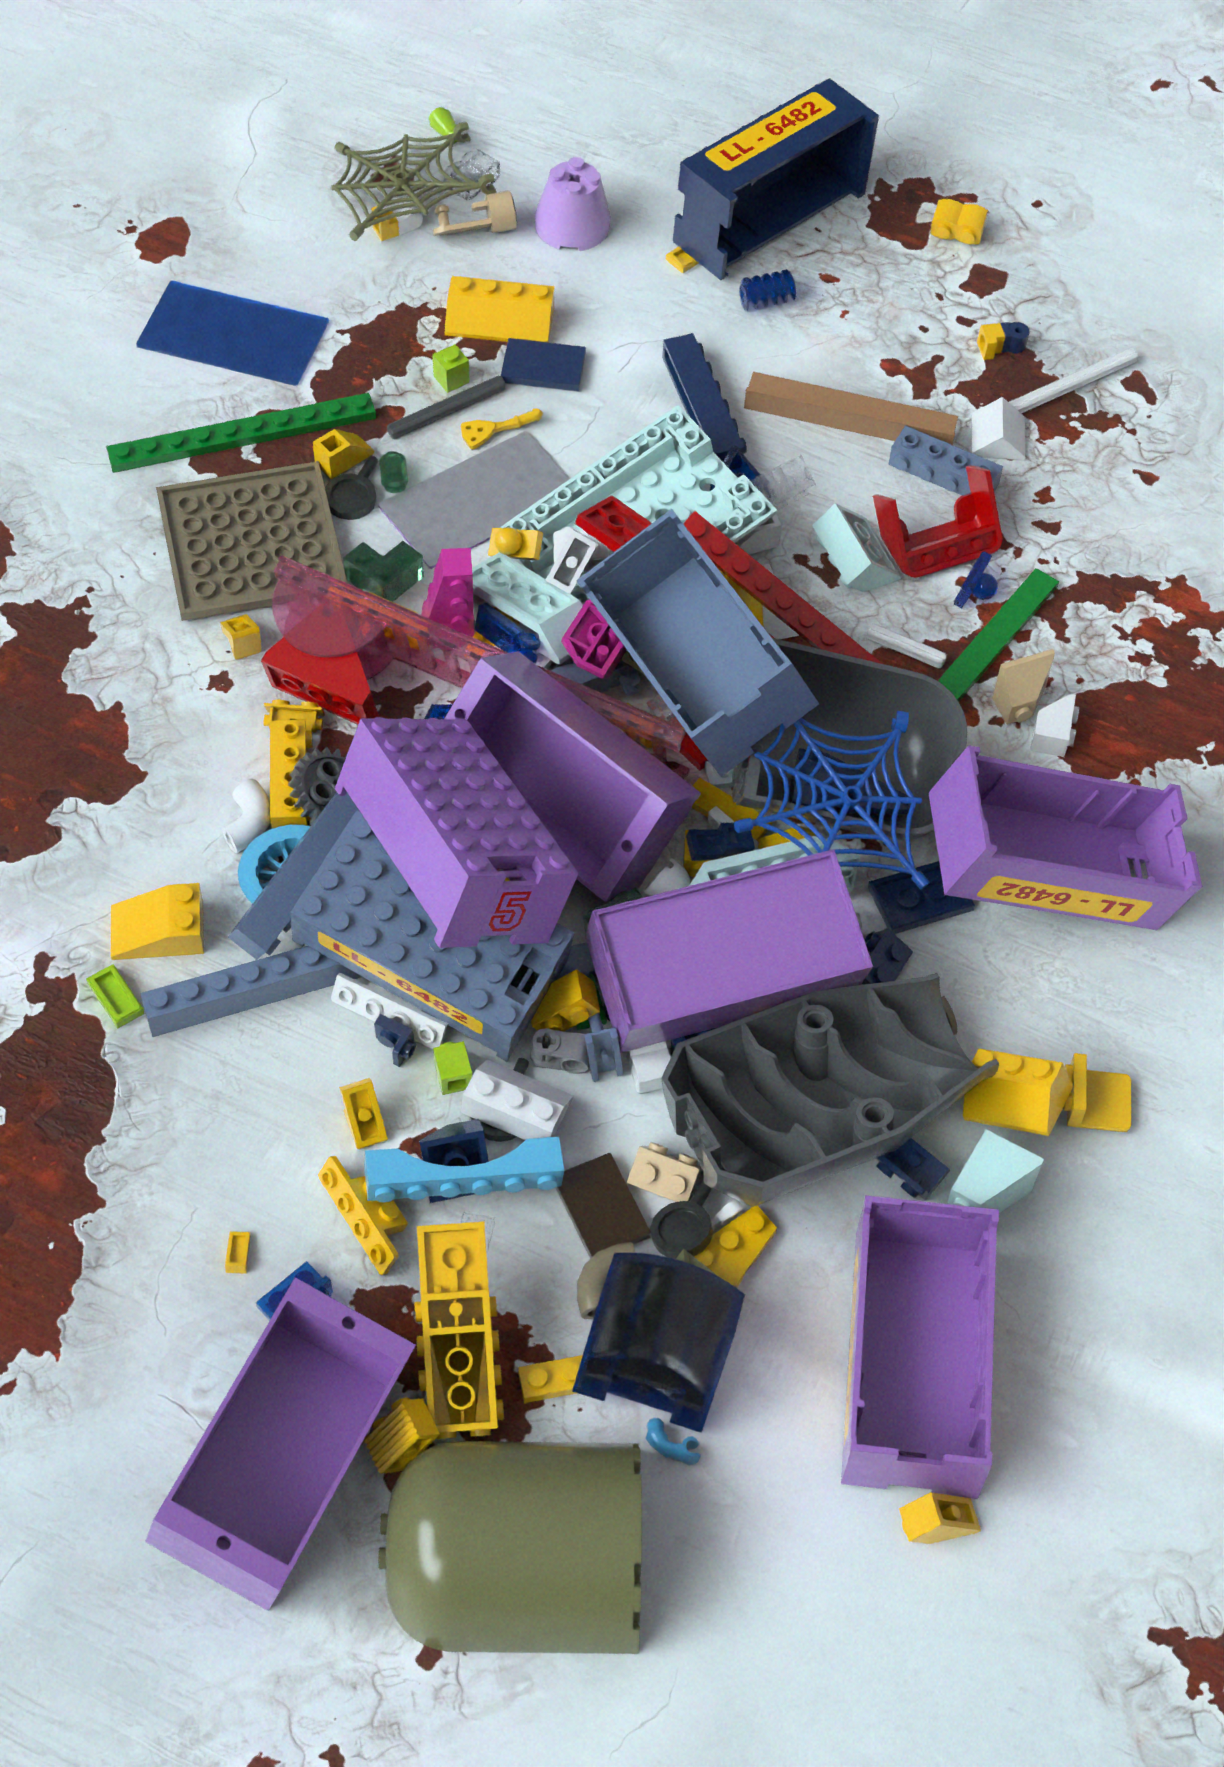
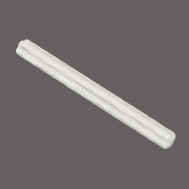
M1129 348L1016 398L1009 403L1020 413L1026 412L1135 363L1138 354L1133 348Z

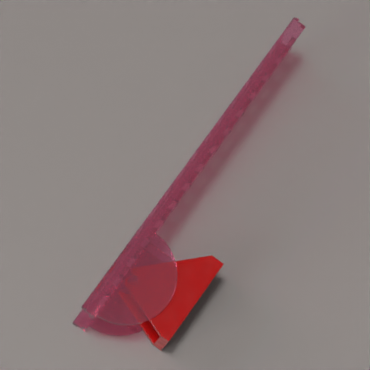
M281 555L278 558L279 563L274 569V574L279 581L274 591L272 609L274 620L283 638L267 650L261 659L272 687L305 702L317 703L318 707H322L323 710L358 725L361 718L374 719L379 717L367 680L381 673L393 659L463 688L480 658L508 653ZM386 626L392 628L395 640L385 637L383 630ZM407 635L417 639L420 651L410 648ZM432 646L443 651L446 662L435 658ZM458 658L468 661L471 673L460 668ZM538 666L611 724L625 729L626 735L640 745L639 736L652 741L653 754L650 753L651 755L666 764L673 772L681 775L683 779L688 776L690 768L675 761H667L666 748L679 753L681 742L686 734L684 728Z

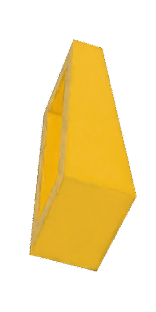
M230 1231L225 1261L226 1273H247L250 1232Z

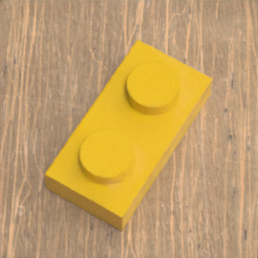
M584 1355L518 1367L524 1403L590 1391Z

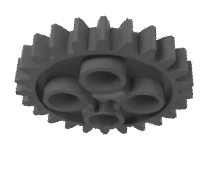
M328 747L322 752L317 748L311 754L307 752L303 758L299 759L290 773L292 780L288 783V786L294 789L289 795L290 797L298 798L294 807H302L304 809L300 816H310V825L313 824L337 792L335 786L347 754L345 757H341L339 749H336L333 754H331Z

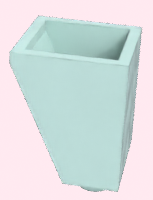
M985 1129L953 1185L947 1204L998 1209L1000 1214L1032 1192L1044 1159Z

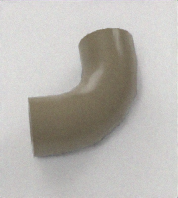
M632 1242L615 1244L600 1250L585 1263L577 1281V1302L583 1319H597L598 1308L612 1305L609 1288L614 1280L638 1274L637 1257Z

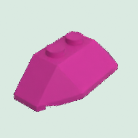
M590 599L586 600L561 640L577 667L602 679L611 676L627 650Z

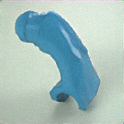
M660 1418L649 1420L645 1439L652 1448L666 1458L669 1457L688 1465H694L700 1460L701 1454L688 1451L699 1446V1441L695 1437L689 1436L685 1438L682 1444L673 1443L668 1439V1435L664 1430V1423Z

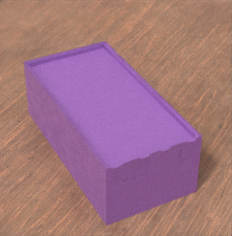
M519 651L480 658L445 717L447 720H455L456 718L468 720L579 873L576 879L604 902L641 887L644 879L658 861L662 851L667 847L677 828L691 810L692 805L701 795L697 789Z
M834 849L592 911L585 934L612 1028H616L620 1053L721 1027L813 991L861 985L873 968Z
M294 1278L154 1517L145 1542L269 1611L406 1364L415 1344L303 1281Z

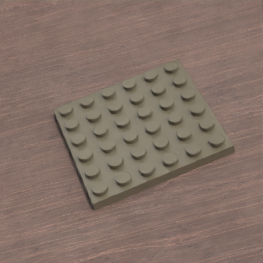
M319 461L156 487L181 621L327 597L329 589H334L343 594L349 593Z

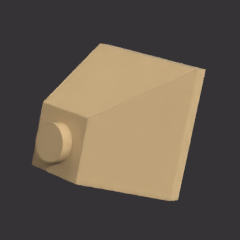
M1053 649L1000 665L992 699L1007 725L1014 722H1024L1033 717L1047 685L1055 656Z

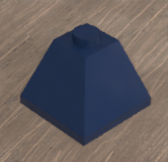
M479 1119L446 1125L419 1140L422 1160L428 1163L444 1166H470L489 1162L484 1130ZM475 1193L459 1194L449 1198L442 1195L429 1196L430 1203L474 1195Z

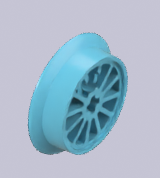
M285 825L276 827L259 835L247 846L239 862L238 880L244 895L252 904L268 884V882L260 884L259 880L270 881L283 864V862L280 864L274 859L282 856L285 861L288 853L292 852L310 826ZM265 866H269L274 871H268L263 869L265 868Z

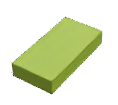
M114 964L86 978L87 984L117 1029L145 1014L144 1008Z

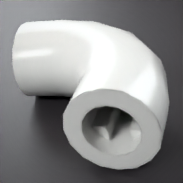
M255 779L243 781L235 788L233 798L242 809V814L237 820L222 828L225 840L234 853L246 849L255 838L267 830L270 824V801L265 790Z

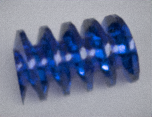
M785 269L781 273L775 271L771 275L765 273L761 277L755 275L751 279L749 277L743 278L739 287L742 307L744 311H748L749 303H752L753 308L758 309L760 300L764 307H768V299L770 298L773 305H777L778 297H781L783 303H787L788 295L795 301L796 285L791 272Z

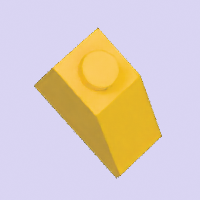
M930 1492L899 1508L903 1520L902 1527L909 1542L932 1544L976 1534L981 1531L971 1498Z

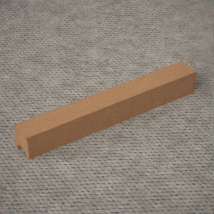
M753 372L745 393L744 409L895 441L903 428L908 426L953 445L958 416L758 372Z

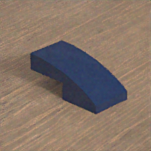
M720 823L718 829H689L686 835L691 861L715 860L755 849L751 830L737 833L734 823Z

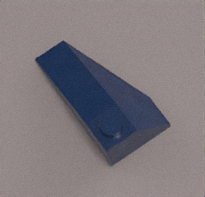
M799 748L795 766L803 758L806 749ZM812 750L807 761L799 770L807 775H810L818 762V758ZM822 752V754L828 758H831L840 763H845L828 753ZM830 764L834 771L839 774H864V772L858 769L841 768ZM822 765L814 778L823 782L830 775ZM792 775L791 803L796 804L798 794L797 783ZM870 776L868 781L872 796H879L874 786L873 777ZM800 779L803 793L801 805L809 806L812 800L811 785ZM841 779V781L847 788L849 786H855L859 779ZM878 780L884 795L893 797L887 784ZM834 781L828 784L836 789H839ZM865 784L861 788L862 796H867ZM816 787V804L822 802L823 795L819 787ZM895 789L899 797H908V795ZM827 792V801L840 798ZM859 802L862 808H866L867 802ZM872 803L871 812L880 814L883 803ZM888 803L885 814H893L896 803ZM901 803L898 814H908L909 805ZM854 809L852 811H848L847 813H856V810Z

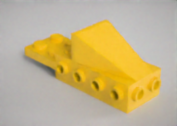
M482 1221L417 1226L421 1301L415 1302L416 1322H422L423 1336H417L418 1357L424 1356L425 1370L419 1371L420 1391L427 1392L426 1406L440 1433V1436L436 1437V1439L456 1438L457 1431L470 1430L471 1436L491 1435V1429L498 1428L497 1420H504L503 1399H496L495 1386L502 1385L501 1367L500 1365H494L493 1351H499L498 1330L492 1331L491 1317H497L496 1296H489L485 1223Z

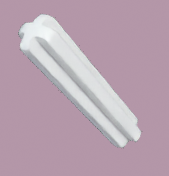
M871 624L868 628L867 639L936 668H942L946 661V653L877 624Z

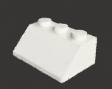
M487 1059L475 1070L463 1094L461 1113L474 1119H479L481 1122L524 1140L555 1137L574 1096Z

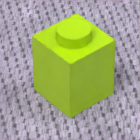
M456 344L432 354L433 377L447 393L470 383L469 360Z
M464 1041L458 1043L446 1042L439 1047L433 1048L434 1065L442 1095L466 1090L473 1075Z

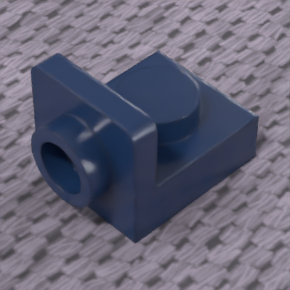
M380 1014L374 1023L376 1038L384 1046L394 1047L392 1051L393 1064L400 1067L405 1059L409 1060L415 1051L416 1043L414 1042L413 1029Z

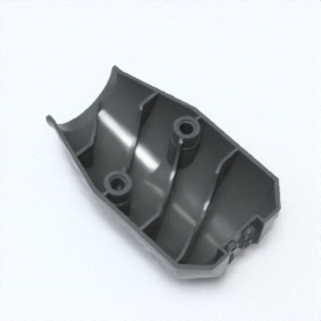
M936 972L926 977L813 991L679 1042L663 1073L662 1087L676 1135L686 1137L690 1148L694 1150L704 1171V1183L725 1195L754 1207L897 1150L978 1083L993 1077L997 1073L999 1062L997 1059H994L978 1068L966 1056L957 1042L945 1014L940 993V976Z

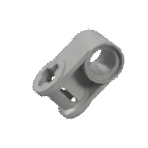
M540 1029L534 1034L530 1059L537 1067L563 1070L574 1074L584 1073L588 1070L589 1060L584 1034L551 1029Z

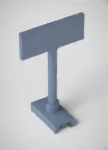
M587 942L571 946L568 961L556 980L575 969H578L588 978H590L591 974L596 973ZM535 972L536 980L538 979L540 974ZM597 1013L588 1018L592 1033L584 1034L593 1082L599 1081L598 1073L616 1069L617 1077L623 1075L616 1028L604 1030L600 1013Z

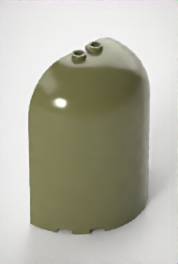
M453 1441L435 1445L418 1454L399 1475L391 1493L388 1513H381L380 1535H386V1548L379 1547L378 1567L379 1569H386L387 1598L391 1611L399 1625L419 1643L447 1652L638 1654L642 1564V1481L639 1443Z

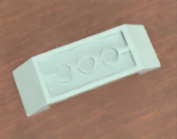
M500 552L472 568L473 595L479 596L539 634V652L559 665L571 658L561 640L583 606L579 599L545 581L546 579Z
M812 836L819 847L823 849L824 845L817 836ZM806 838L799 840L813 854L818 853ZM791 841L707 861L702 864L689 886L808 855ZM833 842L830 850L849 848ZM836 854L838 862H859L860 859L859 854ZM840 867L848 892L854 889L858 867Z

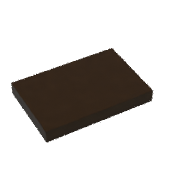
M611 1153L564 1171L562 1185L555 1188L590 1259L598 1251L615 1244L632 1242L634 1245L651 1238V1231Z

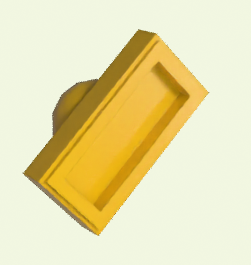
M511 527L492 528L488 555L492 557L500 552L512 559L539 560L543 532L514 529Z

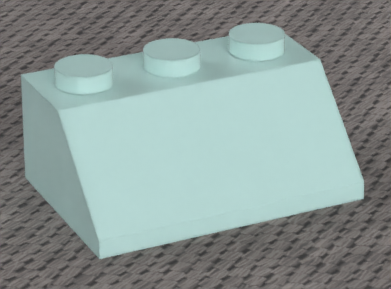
M835 503L812 525L817 533V541L828 551V559L833 566L838 568L841 573L840 580L846 587H853L865 592L896 582L902 578L867 518Z

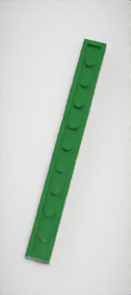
M364 393L106 446L112 472L116 473L376 419V411L370 394Z

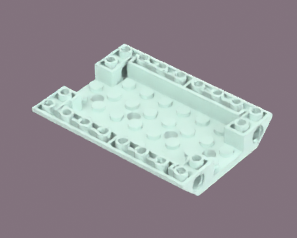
M677 405L500 528L511 527L514 529L543 532L539 560H519L526 568L546 579L554 565V532L566 527L583 530L575 524L577 515L611 495L651 523L656 521L659 516L673 509L684 524L690 515L696 511L734 543L776 515L778 511L744 474L739 478L734 475L713 452L711 439ZM706 484L715 485V488L711 491L701 490ZM584 570L582 576L590 570ZM577 583L571 595L579 599L582 605H584L586 600L590 598Z

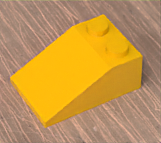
M200 883L167 885L111 905V960L204 954L203 898Z

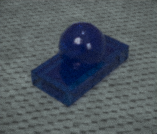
M985 551L980 554L955 597L954 605L962 609L972 593L977 599L989 600L994 597L998 589L997 580L992 574L983 573L992 555Z

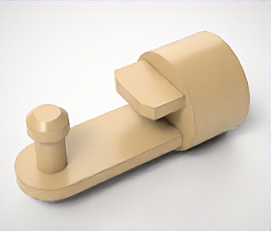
M510 191L485 194V201L472 203V211L486 210L488 219L450 225L448 218L449 207L442 204L435 208V214H438L440 227L433 229L434 236L489 227L491 233L514 230L517 226L516 209Z

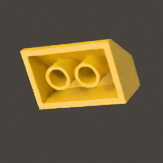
M978 1048L972 1060L976 1067L980 1068L994 1059H997L999 1062V1067L993 1077L981 1081L964 1095V1120L1049 1136L1073 1088L1063 1062Z

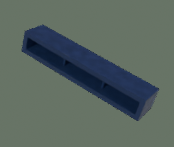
M694 333L663 339L662 358L687 415L711 439L713 452L728 468L742 466L743 456L747 453L746 442L743 437L740 438L737 422L729 414L728 401L721 396L720 384L712 376V366L704 358L702 344L697 342Z

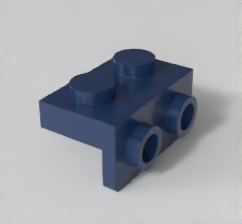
M889 928L878 932L872 931L864 940L873 968L862 984L895 981L913 951Z
M912 1138L897 1150L876 1158L879 1161L876 1167L889 1178L894 1174L903 1181L900 1187L914 1199L920 1195L927 1200L951 1171Z

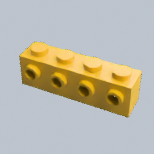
M305 719L270 721L271 829L285 825L308 826V821L311 820L310 816H300L304 809L302 807H294L298 798L290 797L289 794L294 788L288 786V783L292 780L290 773L293 771L295 764L307 753V748H313L312 731H307Z

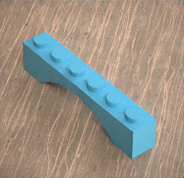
M559 1137L526 1139L516 1149L500 1158L470 1166H444L428 1163L412 1157L398 1148L365 1151L364 1161L367 1200H376L378 1202H390L393 1199L401 1198L420 1200L428 1196L441 1195L449 1198L467 1193L486 1195L493 1191L515 1193L523 1189L533 1188L550 1190L562 1185L564 1175Z

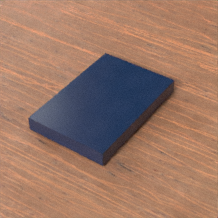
M508 338L501 377L505 383L579 392L586 347Z
M939 861L916 867V871H921L930 881L922 890L913 882L911 874L903 872L872 880L868 883V889L887 928L894 934L971 912L975 907L972 899L944 895Z

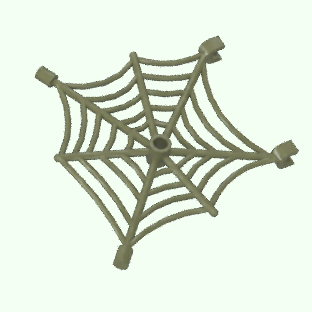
M467 122L457 124L453 129V133L435 138H414L404 134L403 138L394 144L375 150L351 151L350 147L342 142L335 144L337 152L344 156L347 155L348 163L343 176L335 185L331 186V189L335 190L345 201L356 219L358 225L349 233V237L353 241H357L361 237L364 229L379 222L408 214L423 213L428 215L429 208L451 195L474 189H481L484 194L496 193L494 185L486 186L487 183L494 182L495 180L492 173L481 176L479 181L475 182L461 173L454 164L452 157L454 141L456 139L461 143L471 141L468 133L461 134L463 131L469 130ZM446 140L443 144L437 145H408V141L436 142ZM403 143L402 147L386 155L377 157L360 156L382 153L390 149H393ZM448 146L450 165L456 174L466 182L455 180L443 170L440 163V153ZM408 149H436L431 153H408ZM400 152H402V155H400V156H398V157H396V158L387 160V161L375 162V163L370 162V161L384 160V159L393 157V156L399 154ZM407 157H427L425 160L419 161L407 160ZM352 158L359 161L358 167L352 177L345 184H342L349 174ZM436 158L439 172L450 182H441L432 175L429 165L433 159ZM400 160H401V163H399V164H397V165H394V166H392V167H387V168H380V167H379V166L389 165V164H392V163H394V162H397V161H400ZM362 165H366L367 168L355 183L351 184L360 173ZM406 165H418L415 169L406 167ZM424 167L432 181H427L421 176L420 171ZM370 169L376 171L368 181L361 183ZM379 174L384 176V179L380 182H373ZM415 175H417V177H418V179H419L420 181H410V180H411ZM383 187L395 188L387 195ZM436 187H440V188H438V189H436V190H434V191L428 193L427 195H425V196H424L423 198H421L420 200L418 199V197L421 196L423 193H425V192H427V191H429V190H432V189H434V188H436ZM368 188H377L382 192L384 200L380 203ZM451 188H458L437 197L426 206L422 204L430 197L442 191ZM353 189H363L375 201L377 207L371 214H369L366 205ZM340 190H348L357 199L366 215V219L362 223L355 208ZM409 195V197L406 198H398L391 200L393 197ZM413 201V203H405V204H400V205H396V206H392V207H388V208H386V209H383V208H384L385 206H387V205H391V204H395V203H400V202ZM418 206L419 208L389 214L387 216L373 220L375 217H378L382 214L397 209Z

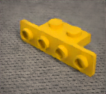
M330 1156L320 1170L318 1177L336 1204L339 1212L350 1226L354 1236L367 1253L370 1261L374 1264L380 1275H385L399 1257L397 1250L387 1235L403 1232L408 1222L394 1200L390 1202L368 1201L365 1176L351 1179L337 1156Z

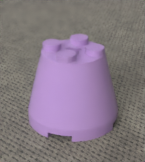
M572 157L569 161L560 163L550 170L547 183L535 212V229L544 242L557 249H560L561 246L578 247L579 251H583L597 246L607 237L611 218L601 176L593 166L585 163L582 158Z

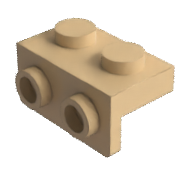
M650 1142L649 1147L645 1145L639 1146L626 1183L675 1202L690 1201L698 1176L703 1171L701 1166L696 1165L698 1160L681 1153L678 1158L667 1154L668 1148Z

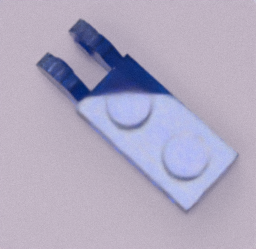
M483 603L479 605L475 631L506 654L519 651L536 664L538 656L533 650L539 649L540 640L534 634L524 633L525 631L489 604Z

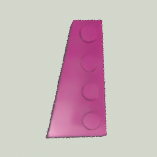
M471 548L441 549L434 570V578L432 583L429 584L428 596L426 601L423 602L422 613L417 621V626L429 632L428 649L468 647L474 636Z

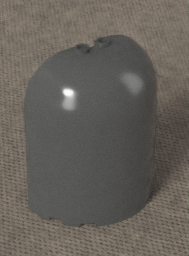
M772 638L791 661L819 703V705L801 717L807 722L841 735L874 736L892 732V718H896L897 710L909 712L907 730L904 734H901L899 742V764L903 778L913 796L920 797L923 800L921 804H916L911 820L910 840L933 832L934 825L929 791L962 754L967 744V722L955 696L937 680L918 672ZM793 724L785 728L780 742L767 756L778 761L785 754L795 736L796 727ZM802 724L811 738L828 746L845 750L872 749L884 745L889 738L870 741L841 740L821 734ZM780 725L752 745L751 749L754 753L733 768L732 783H735L732 798L736 805L757 810L764 809L769 793L768 776L761 760L755 757V753H763L769 748L779 733ZM801 734L794 750L783 762V764L792 768L795 766L799 748L807 749L808 747ZM893 742L885 754L886 769L892 786L906 794L895 768ZM817 746L823 753H828L848 764L857 765L872 762L878 752L867 755H845ZM880 761L875 768L877 779L886 784ZM768 764L773 776L774 793L767 812L777 814L785 794L784 782L778 769ZM868 767L858 770L865 772ZM785 772V775L788 779L790 794L783 812L793 810L795 806L794 803H791L792 775ZM832 807L838 814L840 813V807ZM817 810L829 826L833 827L836 822L833 814L828 811ZM857 811L856 813H847L844 821H865ZM810 812L801 814L809 822L822 824ZM871 812L870 817L878 825L880 814ZM885 814L883 832L892 840V814ZM908 814L897 815V841L906 840L905 831ZM860 825L840 827V829L857 833L877 835L871 827Z

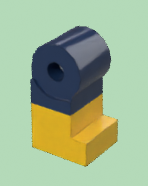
M1020 322L981 325L977 344L983 360L994 359L995 353H1022L1026 348L1030 330L1027 325Z

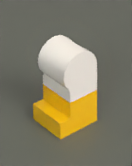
M413 201L400 202L398 205L405 203H413ZM377 206L371 208V213ZM415 206V207H408V208L397 209V210L390 211V212H387V213H385V214H382V215H380V216H378V217H375L373 220L378 219V218H381V217H384V216H387V215H389V214H393V213H397V212H402V211H406V210L418 209V208ZM421 213L408 214L372 225L379 239L384 241L417 229L422 224L423 217Z

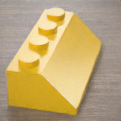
M451 276L447 298L445 336L508 342V338L549 343L554 314L555 286Z

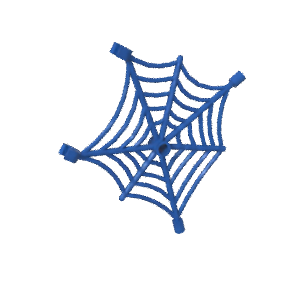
M897 710L896 718H892V732L861 737L830 732L800 718L793 723L796 727V732L790 747L777 761L767 755L774 750L784 734L785 726L781 724L779 733L769 748L763 753H755V757L761 760L768 776L769 793L765 807L754 820L746 818L735 821L734 827L736 832L741 833L753 830L754 826H760L792 841L808 856L813 855V853L799 840L783 830L766 823L781 820L804 836L818 853L830 850L834 840L856 838L881 840L893 854L861 849L834 850L836 854H864L897 859L905 868L867 862H839L840 867H869L908 873L912 875L911 879L920 890L925 888L930 881L921 871H916L910 842L911 820L916 804H921L923 800L920 797H914L908 788L900 769L898 756L901 734H904L907 730L909 712ZM802 724L821 734L841 740L870 741L889 738L884 745L872 749L845 750L828 746L811 738ZM801 734L808 747L800 762L795 768L783 764V762L794 750ZM893 742L895 768L908 797L898 796L891 784L886 769L885 754ZM817 746L845 755H867L878 752L872 762L857 765L840 763L824 756ZM812 750L818 758V762L810 775H807L799 770L807 761ZM880 761L887 787L893 797L885 796L878 784L875 768ZM770 764L778 769L784 782L785 794L777 814L764 817L770 807L774 793L773 776L768 766ZM830 764L849 769L868 768L864 774L845 775L836 773ZM822 765L830 775L823 782L814 778ZM785 772L795 777L798 794L794 809L783 812L790 794L788 779L785 775ZM871 774L879 796H872L868 781ZM800 779L810 783L812 790L811 805L801 808L803 793ZM841 779H859L855 786L846 788ZM834 781L839 789H836L828 784ZM864 784L867 796H862L861 788ZM816 787H819L823 795L822 802L816 804ZM827 792L840 798L827 801ZM859 802H867L866 811L861 807ZM872 803H883L878 825L870 817ZM888 803H896L891 824L893 843L883 832L884 815ZM901 803L911 804L907 815L905 831L908 860L899 851L896 837V818ZM833 806H840L841 811L839 814L832 808ZM827 809L833 814L836 822L832 829L817 810ZM855 809L865 821H844L848 811ZM810 812L823 824L830 834L827 841L815 826L801 814ZM796 816L820 839L824 845L823 849L800 826L787 818ZM860 825L871 827L877 835L837 834L841 826Z

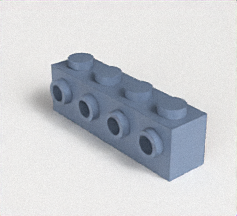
M908 426L903 428L891 446L888 464L962 496L971 493L966 466L972 465L990 470L994 492L999 485L1003 469L1002 465Z

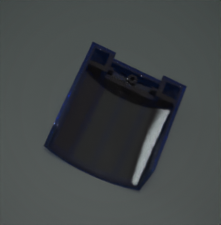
M614 1253L572 1392L603 1402L607 1393L672 1413L669 1423L702 1433L734 1339L745 1294L717 1275L680 1260L645 1253Z

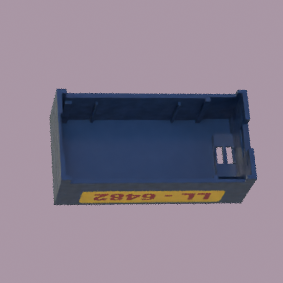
M828 78L770 112L761 115L747 125H743L740 129L722 137L717 142L704 147L694 155L685 158L680 162L678 190L685 195L683 216L679 213L675 215L672 242L719 280H723L728 277V273L725 271L726 267L849 194H853L858 199L864 196L879 115L832 79Z

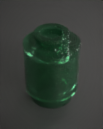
M396 451L387 452L379 459L381 484L389 493H400L405 490L408 483L406 457Z

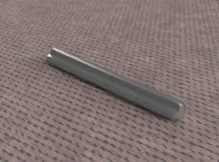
M501 376L493 377L388 424L387 432L392 439L403 436L504 391L505 381Z

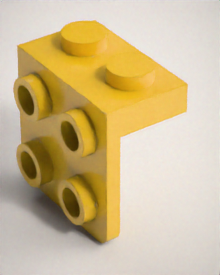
M1074 1053L1070 1065L1065 1064L1073 1084V1088L1063 1107V1111H1067V1126L1128 1132L1131 1127L1130 1076L1122 1073L1087 1070V1054Z

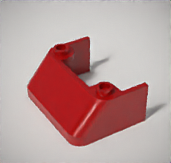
M972 465L966 466L971 493L965 494L956 500L954 504L955 520L912 534H908L905 522L899 519L896 500L879 494L873 495L881 538L905 575L913 578L921 577L995 553L999 550L1003 537L990 470Z

